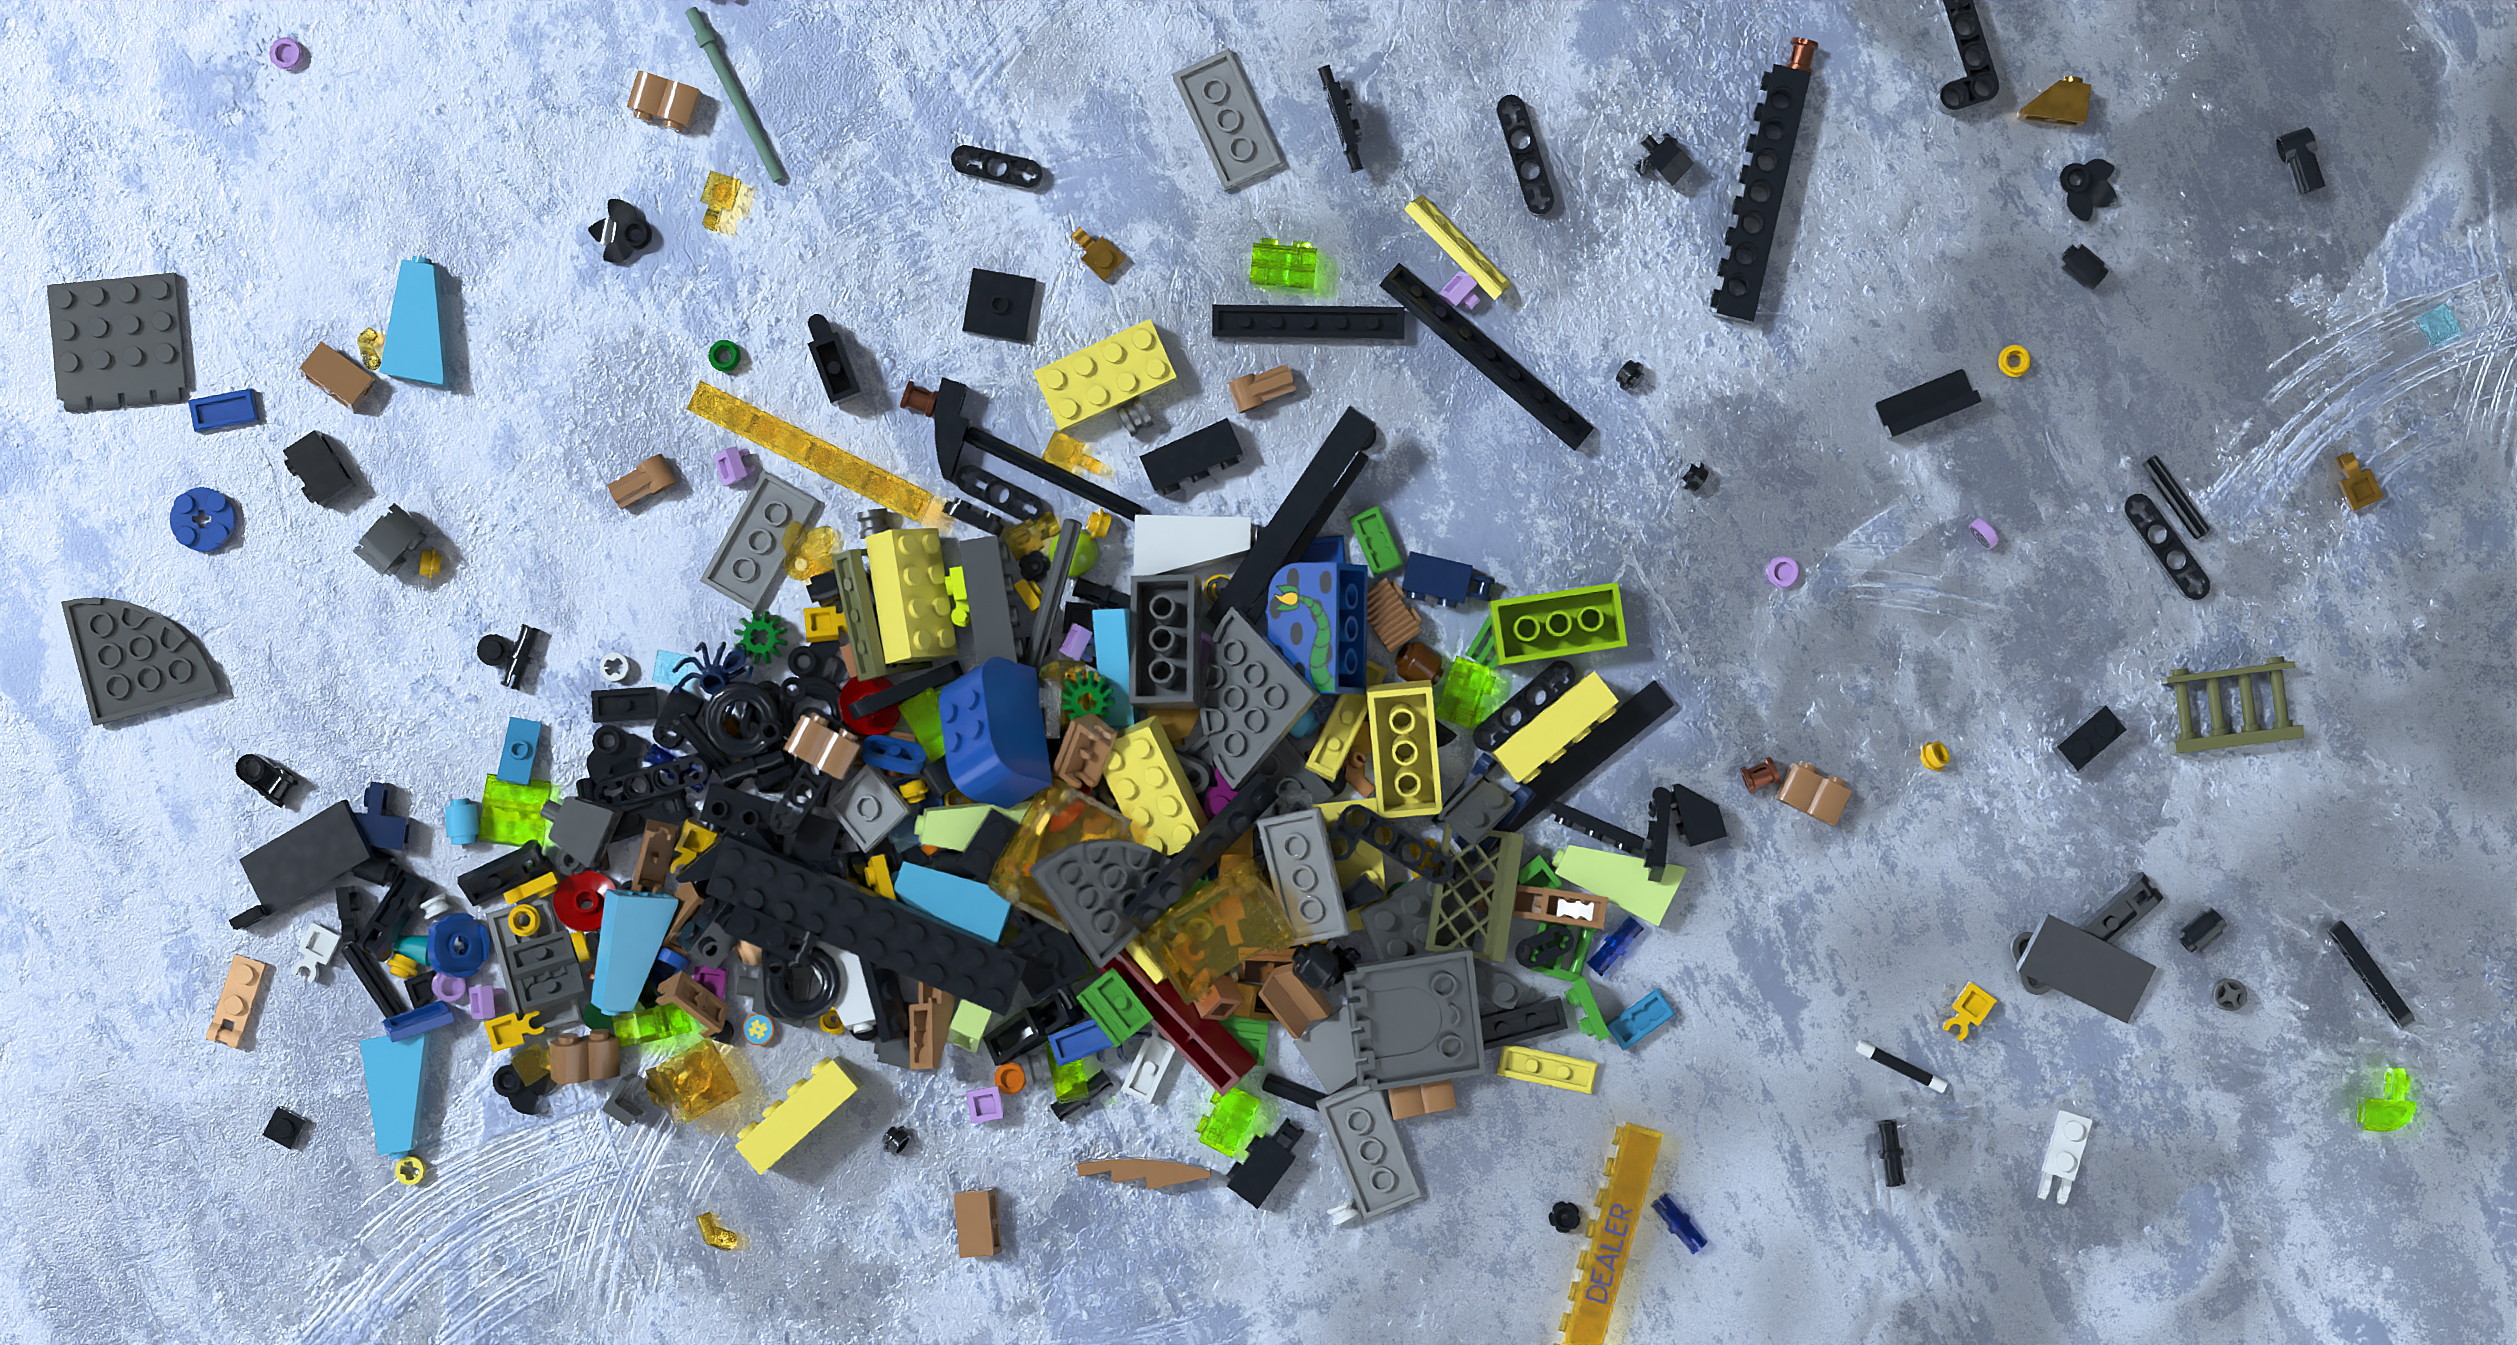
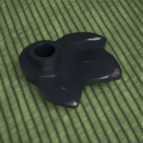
M2093 159L2084 165L2072 163L2064 167L2060 172L2059 184L2062 190L2067 193L2066 205L2069 211L2079 220L2088 222L2092 216L2093 207L2106 208L2118 202L2115 190L2107 181L2115 170V166L2108 161ZM2071 174H2076L2079 177L2080 182L2078 185L2070 183L2069 177Z
M609 199L607 202L609 218L595 222L588 228V231L597 242L606 246L603 260L611 263H620L627 260L633 251L642 250L650 244L652 230L647 222L638 219L637 212L630 203L620 199ZM639 229L642 232V237L637 241L632 240L631 233Z
M839 640L812 642L809 646L796 647L789 654L788 667L799 678L818 676L833 683H838L850 677L845 662L835 655L840 646ZM802 656H807L810 659V664L806 668L799 666L798 661ZM809 695L813 699L825 701L821 697Z
M604 725L598 728L592 739L594 749L587 757L588 774L592 781L597 784L609 774L615 776L636 770V758L648 754L645 742L636 734H623L618 727L613 725ZM607 735H612L615 739L612 747H607L604 744V738Z
M526 1050L516 1054L510 1065L502 1066L495 1072L492 1080L495 1091L501 1096L508 1097L514 1110L526 1115L539 1114L540 1103L538 1096L549 1093L557 1085L551 1079L550 1071L538 1067L540 1052ZM512 1075L515 1078V1084L508 1088L504 1085V1079L506 1076Z

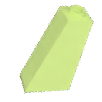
M1030 797L1010 809L987 803L924 808L923 816H917L914 834L919 835L918 840L921 844L963 851L989 809L993 808L1019 825L999 858L1035 864L1048 801L1040 797Z
M1566 845L1564 850L1559 847L1551 862V865L1555 867L1553 871L1555 875L1594 895L1608 897V902L1655 926H1659L1687 871L1683 866L1666 863L1661 882L1648 881L1649 868L1643 867L1644 859L1573 845Z
M1008 924L1002 945L1005 946L1015 940L1021 930ZM962 999L949 1027L947 1041L977 1053L994 1012Z

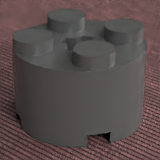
M393 503L388 508L393 513L388 512L385 517L381 515L358 542L360 545L352 550L381 576L387 574L390 577L392 574H395L406 562L402 555L407 550L410 553L416 550L427 537L423 533L425 528L396 503Z

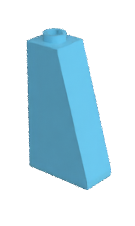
M412 256L411 261L402 259L379 373L386 376L448 387L449 372L439 268L430 265L431 259Z
M1130 609L1093 610L1098 678L1102 675L1106 676L1104 686H1113L1114 692L1109 696L1115 699V705L1107 707L1110 711L1109 717L1102 716V721L1112 726V729L1117 732L1140 722V711L1129 704Z
M904 861L900 872L895 871L893 873L891 883L897 902L1002 945L1015 907L1014 892Z
M606 889L591 1003L600 1008L602 1014L619 1016L621 1011L633 1012L678 906L679 899L667 892L654 894L649 891Z
M430 1030L393 1043L387 1035L360 1040L378 1155L388 1154L389 1160L408 1157V1150L417 1148L431 1035Z

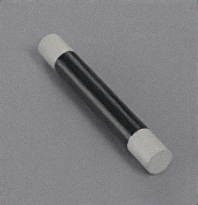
M1860 1040L1856 1046V1052L1940 1093H1943L1947 1087V1081L1863 1040Z

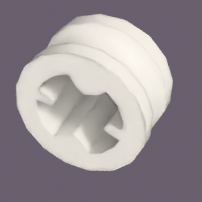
M611 652L602 658L600 672L604 678L610 681H621L630 672V662L625 655ZM620 659L623 663L620 665V667H623L620 674L614 672L610 675L607 671L610 669V667H607L608 661Z
M446 893L420 905L421 909L426 910V920L453 908L452 904L446 902V897H448Z
M1353 1198L1342 1201L1327 1210L1328 1214L1334 1217L1333 1225L1340 1224L1359 1214L1358 1209L1352 1207L1354 1203Z

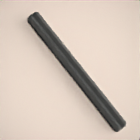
M1066 518L1063 521L1023 664L1036 668L1038 678L1082 528V523L1075 519Z

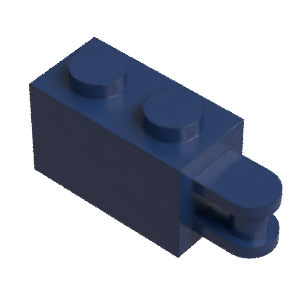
M1410 551L1401 590L1407 592V598L1425 601L1426 596L1437 598V605L1456 609L1457 603L1463 605L1466 597L1490 602L1491 584H1495V580L1471 574L1473 565ZM1470 580L1478 581L1476 593L1467 591Z

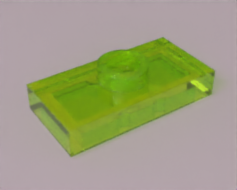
M1050 1041L1045 1042L1058 1105L1089 1098L1082 1059L1064 1066H1058Z

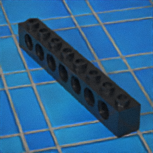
M1773 64L1769 72L1764 71L1760 84V90L1765 91L1763 102L1756 103L1753 114V121L1758 122L1755 134H1749L1745 152L1751 154L1748 165L1743 164L1741 167L1738 183L1743 184L1741 196L1735 195L1731 214L1736 215L1734 227L1728 226L1724 245L1729 246L1727 257H1721L1717 270V276L1722 277L1720 288L1713 289L1709 307L1715 308L1713 317L1751 325L1754 322L1811 72ZM1778 93L1785 95L1788 99V107H1776L1772 101L1773 95ZM1770 124L1778 126L1781 130V138L1776 140L1770 139L1765 133V127ZM1763 155L1771 157L1774 162V168L1770 171L1761 169L1758 164V158ZM1755 186L1762 187L1767 193V199L1763 202L1755 201L1751 196V189ZM1748 217L1755 218L1760 225L1759 231L1756 233L1748 232L1744 228V219ZM1745 248L1752 253L1753 259L1750 264H1742L1738 261L1736 256L1738 249ZM1738 279L1744 283L1745 293L1743 295H1735L1730 291L1729 283L1731 280Z

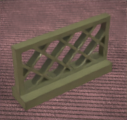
M867 548L852 549L832 555L859 682L933 667L932 661L917 664L914 662L903 663L905 666H900L901 663H896L891 668L886 669L881 636L878 634L876 625L878 620L876 605L871 602L869 592L871 587H873L871 574L865 571L862 556L868 557Z
M1445 822L1440 853L1448 858L1450 851L1453 856L1450 858L1451 862L1457 861L1466 875L1453 885L1450 881L1446 882L1445 885L1448 889L1444 892V884H1435L1425 950L1437 952L1456 949L1453 947L1460 943L1462 948L1468 947L1464 939L1478 930L1484 938L1482 953L1472 951L1473 958L1505 963L1524 834L1491 830L1482 840L1488 836L1498 837L1499 845L1498 851L1488 858L1479 844L1475 847L1469 844L1457 853L1450 844L1452 829L1450 824ZM1474 847L1484 862L1470 872L1460 857ZM1496 859V864L1494 867L1491 862ZM1442 860L1438 864L1436 879L1440 875L1446 877L1445 865L1447 863ZM1485 866H1488L1494 875L1493 883L1483 890L1473 875ZM1469 879L1479 894L1465 904L1455 889ZM1491 891V897L1489 899L1486 894ZM1449 893H1452L1461 907L1447 917L1440 908L1441 900ZM1483 898L1489 907L1488 915L1478 922L1469 910V907ZM1464 911L1474 926L1460 936L1450 921ZM1440 915L1443 921L1438 924V919ZM1486 923V929L1484 931V929L1481 926ZM1447 925L1456 939L1446 947L1435 945L1436 932Z

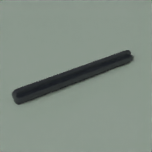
M971 427L966 434V443L1131 521H1135V515H1140L1142 511L1140 505L980 429Z

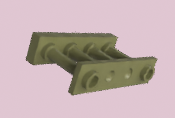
M2284 656L2264 658L2265 665L2195 674H2189L2188 668L2169 670L2170 677L2160 678L2161 684L2174 683L2180 734H2177L2178 740L2168 741L2170 754L2305 738L2303 725L2293 726L2292 720L2288 718L2282 669L2295 668V661L2285 662ZM2269 671L2276 722H2273L2272 729L2261 730V726L2257 724L2250 673ZM2237 675L2244 726H2241L2240 733L2229 734V729L2225 728L2219 677ZM2206 679L2212 730H2209L2210 736L2197 738V732H2193L2187 681Z

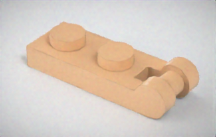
M234 954L212 1023L206 1034V1040L215 1043L220 1040L228 1043L227 1046L230 1048L239 1049L268 963L240 954ZM226 1019L235 1022L232 1031L223 1028Z

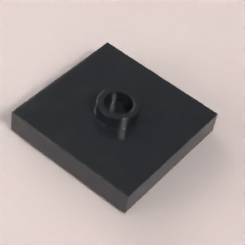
M973 268L962 332L1026 343L1036 278Z

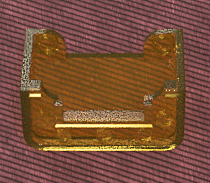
M1051 775L1052 784L1036 793L1020 821L1018 829L993 869L988 881V887L1005 901L1069 934V928L1028 869L1042 858L1070 844L1099 838L1125 840L1129 835L1130 824L1133 820L1083 791L1074 788L1058 777Z
M1249 859L1176 902L1144 934V943L1187 1005L1192 1001L1197 1003L1206 999L1212 993L1210 988L1214 984V979L1265 948H1268L1270 951H1285L1293 945L1297 934L1260 868L1253 859Z

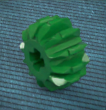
M752 611L750 613L752 623L745 618L739 620L746 629L745 631L740 629L734 630L735 635L743 636V640L736 641L734 646H746L747 658L753 652V664L758 665L761 654L765 663L771 664L770 652L780 658L783 654L776 648L777 645L788 646V641L779 639V635L788 633V629L786 627L776 629L782 620L778 616L769 623V611L763 612L761 621L757 612ZM756 631L768 632V636H765V638H768L766 644L758 643L756 645L754 643V640L757 639L754 637Z
M1089 670L1088 678L1084 679L1083 674L1078 671L1075 674L1077 682L1069 678L1065 680V686L1068 689L1060 691V698L1066 700L1061 704V709L1063 711L1071 710L1069 720L1092 713L1099 717L1098 714L1106 718L1109 717L1110 711L1107 707L1114 706L1115 699L1109 696L1114 692L1113 686H1104L1106 676L1102 675L1097 680H1094V671ZM1084 693L1092 694L1090 703L1083 702Z

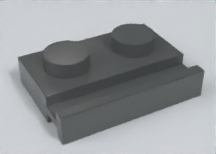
M1479 773L1440 812L1438 819L1449 823L1453 831L1475 847L1514 808L1516 801L1492 782L1488 783L1485 781L1483 775Z

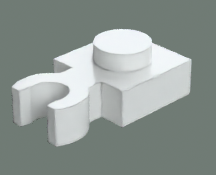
M311 922L297 950L304 954L305 957L293 966L292 974L298 975L301 968L306 966L310 969V976L307 982H314L319 976V962L329 965L342 939V935L316 922Z

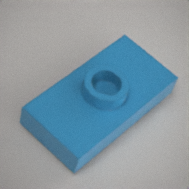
M510 717L496 778L498 781L530 786L543 727L542 722Z
M1656 987L1605 1025L1621 1049L1625 1051L1676 1015V1013Z

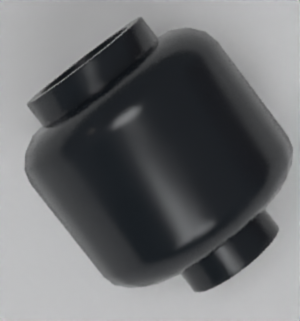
M1317 941L1307 946L1301 944L1291 957V960L1294 961L1292 967L1293 975L1313 990L1330 987L1341 970L1338 967L1339 958Z

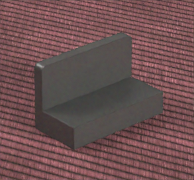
M632 1073L621 1079L601 1109L628 1128L638 1123L644 1114V1111L623 1098L637 1078Z

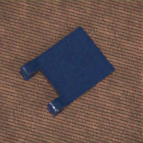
M1484 752L1442 808L1444 809L1479 773L1483 775L1485 781L1490 783L1491 781L1485 776L1491 772L1497 762ZM1523 784L1513 797L1516 801L1514 808L1492 830L1505 832L1518 814L1534 799L1536 793ZM1436 814L1431 821L1444 831L1446 821L1439 820V814ZM1452 830L1451 837L1464 848L1470 844ZM1488 836L1478 844L1484 853L1487 854L1499 838ZM1474 847L1469 850L1480 861L1482 860Z

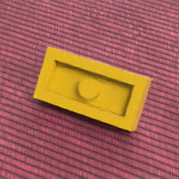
M884 854L871 857L868 867L865 868L868 886H874L875 893L896 901Z

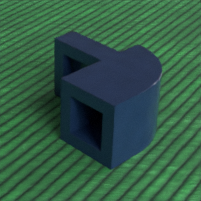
M371 782L370 788H366L364 793V807H368L367 813L354 812L368 843L379 848L408 850L412 818L386 815L390 783Z

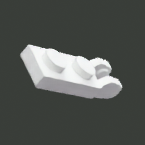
M1154 1026L1151 1030L1152 1037L1144 1039L1121 1088V1091L1149 1104L1175 1051V1048L1168 1040L1157 1036L1159 1031Z
M2063 1110L2059 1111L2041 1170L2043 1175L2037 1193L2039 1198L2046 1199L2051 1189L2052 1177L2055 1175L2062 1177L2061 1185L2057 1192V1203L2065 1205L2069 1197L2072 1181H2075L2092 1119Z

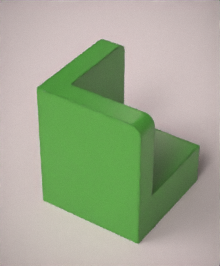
M1538 854L1519 869L1517 881L1520 885L1559 889L1563 886L1558 877Z

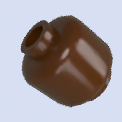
M1421 641L1405 644L1395 658L1394 664L1397 666V674L1406 682L1431 680V684L1435 685L1444 673V669L1441 668L1442 656Z

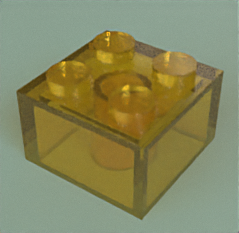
M710 1036L699 1039L645 1070L675 1127L688 1124L741 1093Z

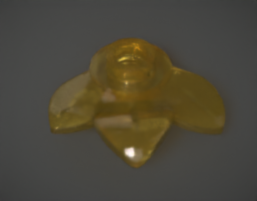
M796 520L788 525L782 537V546L787 554L784 558L783 567L785 573L790 578L805 580L812 574L817 575L834 568L832 555L834 554L829 553L833 544L832 528L822 526L807 533ZM799 558L805 561V568L801 571L795 568V561Z

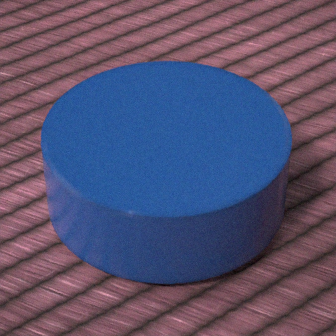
M664 947L659 949L656 959L684 972L690 962L688 958Z

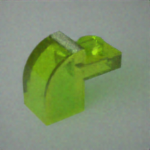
M675 1003L612 1016L615 1035L619 1038V1048L692 1032L689 1014Z
M2385 1066L2383 1098L2357 1096L2355 1128L2367 1131L2389 1132L2403 1127L2412 1118L2417 1102L2404 1099V1095L2408 1094L2410 1088V1077L2406 1074V1068Z

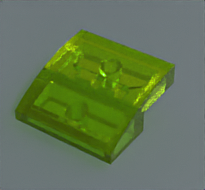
M487 773L482 799L483 812L478 834L479 842L522 847L527 841L536 839L543 848L548 820L541 817L540 812L545 802L551 797L552 783L550 781L531 779L530 786L498 781L496 774Z

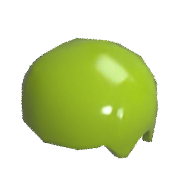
M1081 529L1068 577H1080L1095 567L1098 562L1100 548L1096 537L1092 539L1091 533L1085 529ZM1060 533L1050 543L1048 552L1050 563H1052Z

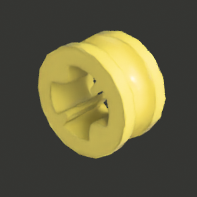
M416 1155L402 1158L395 1167L397 1179L405 1185H414L420 1182L425 1177L427 1171L424 1160ZM407 1161L413 1162V1167L419 1169V1173L413 1175L415 1179H410L408 1173H403V1166L409 1165Z

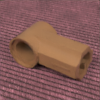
M1287 364L1258 375L1254 373L1227 383L1238 414L1253 410L1264 405L1266 401L1296 391Z
M662 453L641 462L636 466V470L607 485L614 501L621 510L650 494H658L677 483Z

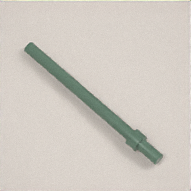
M697 7L690 8L685 14L696 33L694 38L698 46L704 48L773 183L780 181L785 176L715 44L717 39L712 29L707 28Z

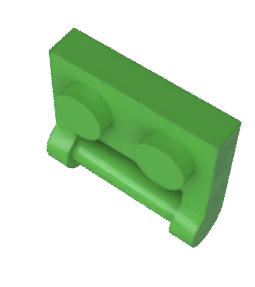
M1540 921L1537 933L1558 925L1572 931L1573 926ZM1580 927L1582 929L1569 971L1561 969L1564 955L1537 967L1526 968L1566 981L1581 976L1593 934L1598 929ZM1556 931L1553 933L1554 939L1545 943L1546 947L1549 948L1557 945L1560 949H1563L1565 947L1564 941L1568 937L1566 934L1560 935ZM1542 945L1532 948L1529 956L1530 962L1535 961L1534 955L1543 951Z

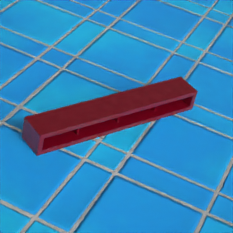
M1051 902L1042 911L1049 919L1058 914ZM1062 920L1063 924L1065 925L1067 931L1069 932L1078 949L1090 960L1086 952L1083 950L1079 942L1076 940L1072 932L1069 930L1065 922ZM1125 948L1101 969L1098 968L1103 974L1111 968L1117 971L1152 1015L1153 1019L1149 1022L1222 1097L1238 1084L1258 1063L1217 1020L1201 1018L1189 991L1174 975L1156 984Z

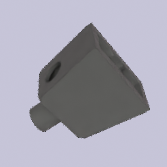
M567 796L562 805L550 799L547 800L541 809L540 816L553 822V826L548 834V838L584 866L595 867L600 865L624 810L580 796Z
M762 966L759 968L758 978L739 976L736 994L754 997L752 1012L796 1028H803L805 1026V1021H795L786 1017L774 1018L766 1011ZM769 966V969L772 973L776 974L782 970V966ZM792 966L794 1000L809 1001L814 975L812 966L808 968ZM788 983L784 984L785 990H789Z

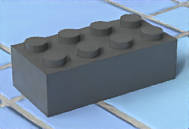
M997 535L958 541L978 665L992 657L1012 660L1014 664L1020 663V658L1025 657L1023 639L1021 637L1016 638L1015 626H1020L1018 607L1016 605L1011 606L1010 595L1015 594V587L1013 586V576L1010 573L1006 574L1005 563L1010 562L1008 544L1005 541L1001 542Z
M1195 574L1131 576L1129 704L1136 710L1200 709L1202 582Z

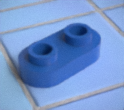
M872 735L864 740L861 755L862 759L871 766L906 774H915L922 771L925 767L927 753L923 746L915 742L883 735Z

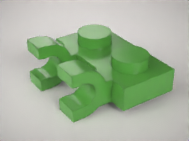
M1581 975L1570 980L1573 988L1563 993L1568 1004L1574 1003L1575 1007L1581 1005L1586 1017L1577 1021L1581 1033H1587L1588 1037L1594 1035L1597 1041L1610 1037L1604 1018L1597 1007L1585 977Z

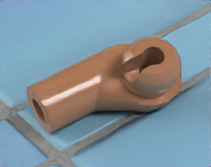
M1357 750L1347 755L1346 758L1349 764L1344 767V773L1347 782L1362 797L1366 798L1376 787L1364 776L1366 756L1363 752Z

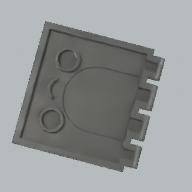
M177 273L47 285L57 400H64L66 412L89 410V398L93 400L94 409L121 407L122 394H124L126 406L153 404V391H156L158 403L182 401V389L188 388Z
M1470 946L1355 964V971L1344 973L1346 996H1359L1358 999L1347 1001L1350 1027H1363L1361 1030L1351 1032L1354 1058H1367V1060L1355 1063L1358 1086H1370L1372 1091L1487 1074L1473 953Z

